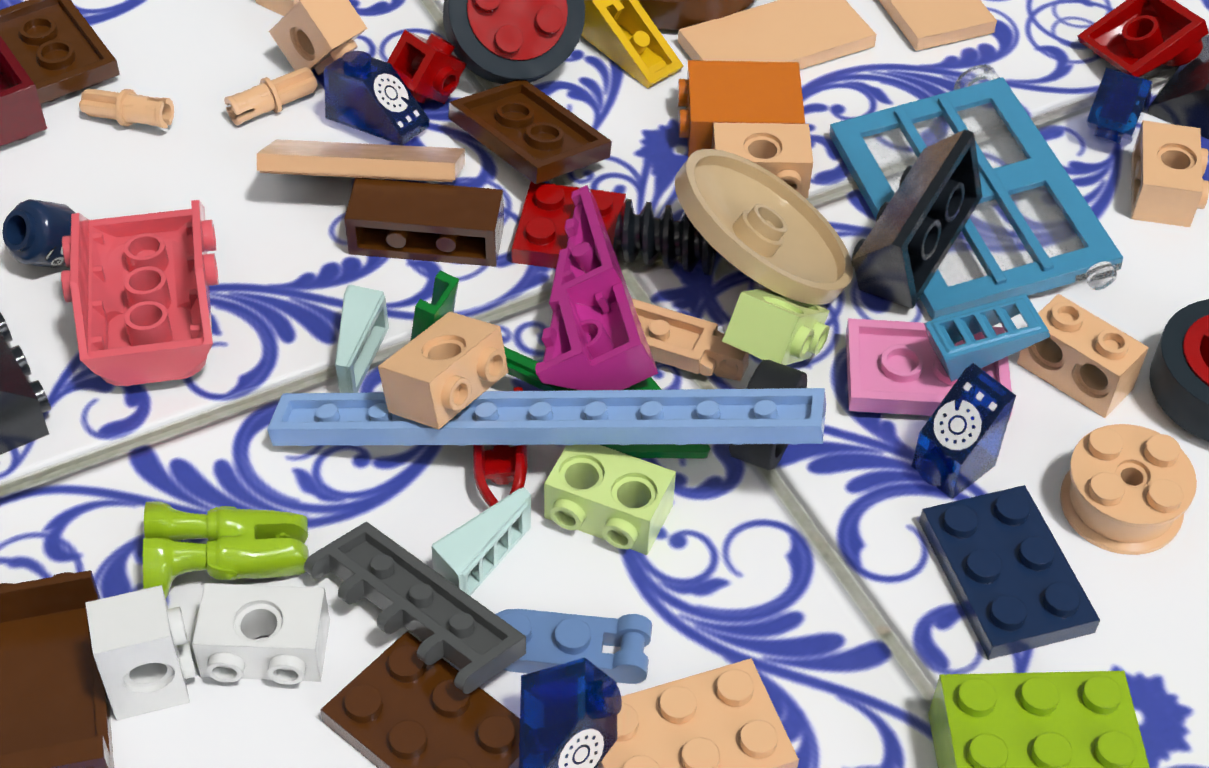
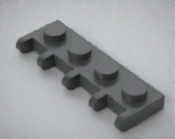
M367 521L310 555L304 564V570L313 578H320L331 571L344 582L338 589V596L347 604H354L365 597L383 610L377 618V627L386 634H392L404 626L423 642L418 647L417 657L425 664L432 665L445 657L458 667L460 671L455 677L454 685L465 694L473 692L526 654L525 635Z

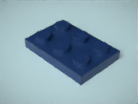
M1025 485L922 509L919 523L988 660L1096 632L1100 618Z

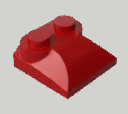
M1126 0L1077 35L1081 44L1135 80L1162 64L1182 66L1190 63L1201 53L1203 49L1201 38L1209 32L1205 19L1174 0Z

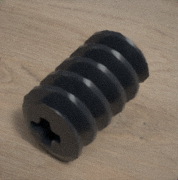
M627 198L624 202L616 223L613 241L615 255L618 254L622 247L625 262L631 263L634 262L640 250H642L645 265L653 266L661 253L663 265L666 269H672L679 256H681L685 272H692L697 262L701 260L704 275H712L717 251L698 232L685 212H683L679 221H676L673 218L671 205H666L659 218L654 217L651 202L645 203L640 214L634 213L632 199Z

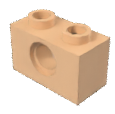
M301 0L269 30V33L294 70L308 67L311 71L314 69L319 76L341 62L340 59L358 48L354 39L362 34L367 27L349 0Z
M1142 121L1131 155V219L1190 227L1196 210L1205 208L1209 196V181L1203 180L1202 177L1207 167L1208 149L1201 148V128Z
M713 122L711 149L730 152L756 163L782 179L804 198H808L813 168L809 124Z
M449 311L378 366L388 413L439 430L508 373V366L500 326Z

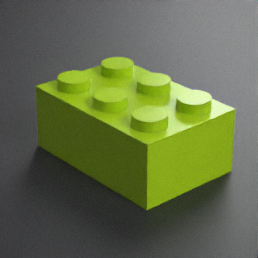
M1125 671L939 675L928 712L938 768H1150Z

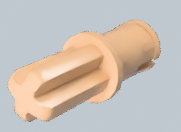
M303 67L273 80L267 77L262 78L259 85L232 96H227L224 98V102L227 106L231 105L226 107V110L233 123L238 126L245 121L272 110L275 113L282 111V105L314 93L318 85L311 69Z
M88 88L82 92L79 103L80 111L88 116L114 119L120 125L128 127L133 123L168 128V125H171L174 118V104L170 98L137 95L131 89H124L118 93Z

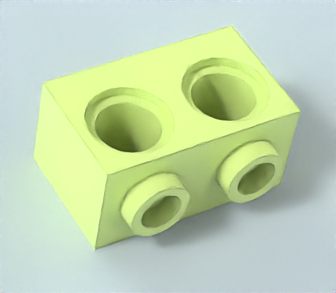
M768 288L742 291L722 342L762 360H771L783 365L811 358L812 354L817 355L823 348L830 329L828 325H825L830 310L818 305L789 299Z
M566 445L544 483V518L554 521L562 528L579 530L604 539L614 547L631 549L648 555L673 507L676 471L602 445Z

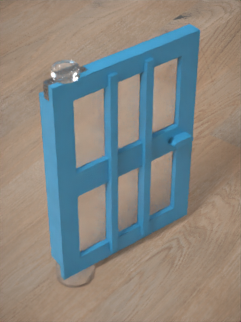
M977 65L969 68L959 76L953 91L830 124V138L875 219L881 206L885 202H890L898 190L904 170L909 165H914L924 148L964 129L974 132L982 198L920 297L932 320L943 315L1024 293L1029 296L1081 280H1085L1092 290L1104 289L1115 281L1117 277L1116 270H1120L1122 267V254L1003 77L1000 78L993 67Z

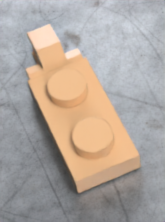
M631 298L654 361L705 376H712L714 373L717 377L737 381L742 380L749 364V353L722 342L725 334L718 331V324Z

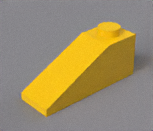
M584 0L585 21L581 36L647 89L677 73L684 67L638 0Z

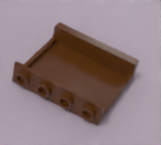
M91 570L77 573L64 572L49 578L15 584H0V768H114L110 703L93 656L86 602L101 599Z

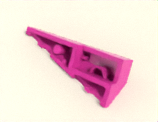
M585 185L572 192L571 198L575 204L573 218L567 219L565 224V231L569 238L566 249L560 250L549 300L553 311L551 325L543 329L541 339L546 349L543 362L536 363L535 371L544 384L576 390H624L658 374V370L598 205L588 185Z

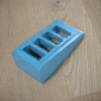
M1026 293L943 315L924 323L929 342L951 382L1050 337L1049 330ZM1020 314L1028 327L1017 329L1011 318ZM1001 323L1006 332L996 335L992 326ZM982 332L985 338L975 340L973 335ZM961 340L965 343L958 346L954 345Z

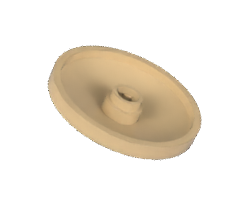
M701 149L693 152L677 172L675 191L681 207L691 223L721 256L754 281L784 297L813 305H824L833 302L853 278L851 257L837 232L806 198L770 171L730 152L717 149Z

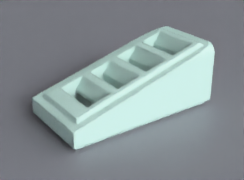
M348 285L346 287L335 360L340 393H358L389 329L386 298L383 291L355 285Z
M524 487L519 488L433 543L431 546L433 570L471 596L531 528V494Z

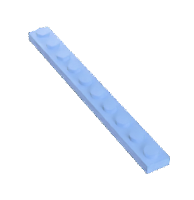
M825 388L485 391L438 430L388 413L384 392L283 393L267 431L273 446L823 444L826 395Z

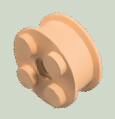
M1107 425L1091 431L1076 445L1070 460V470L1062 482L1060 503L1063 513L1072 528L1093 545L1119 554H1146L1163 548L1179 532L1183 523L1184 513L1191 505L1196 493V474L1191 461L1180 448L1179 443L1171 436L1137 425Z

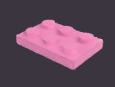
M848 318L846 353L849 411L936 416L941 407L954 400L955 410L958 411L962 400L971 403L977 409L981 419L1010 420L1014 406L1008 356L951 382L929 342L924 323ZM992 327L996 335L1005 333L1003 327ZM982 332L973 335L975 340L985 338ZM961 340L954 345L958 346L965 343ZM967 382L972 385L969 391L963 388ZM979 391L985 395L981 401L975 398ZM992 401L997 404L994 411L988 408ZM955 415V416H953V417L964 418V417L961 416V415Z

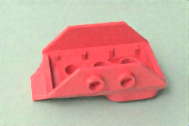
M200 200L191 201L192 209L89 220L80 213L71 214V235L62 237L65 264L67 268L70 267V270L61 272L63 294L66 303L72 302L80 361L94 374L101 376L107 383L115 386H131L186 379L200 372L205 366L207 355L213 344L209 286L219 285L215 253L207 254L208 251H217L213 220H205V207Z

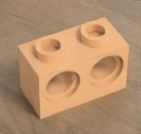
M1057 294L1038 312L1049 330L1050 337L1021 350L1017 364L1106 418L1134 389L1149 347L1062 295Z

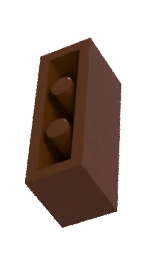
M355 178L344 218L348 253L350 255L496 267L504 228L503 189Z

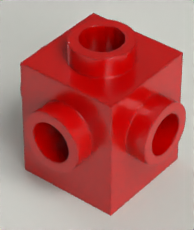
M404 30L382 71L399 79L404 85L408 96L412 99L424 103L428 97L445 104L450 94L458 86L460 76L467 64L452 54L455 46L433 33L430 34L428 39Z

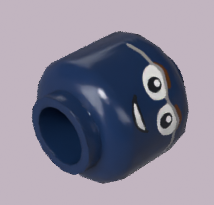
M34 199L20 202L9 213L3 223V240L11 256L20 263L33 266L58 268L66 265L63 255L62 237L71 235V214L76 212L65 204Z

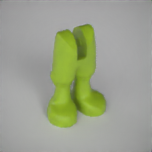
M161 501L145 503L143 589L162 585L165 598H167L175 577L193 571L207 570L211 577L219 580L267 579L306 573L304 564L309 557L308 547L304 544L308 538L307 516L274 510L237 509L231 506L216 507L207 511V514H198L176 510L171 505ZM188 539H208L207 544L178 542Z

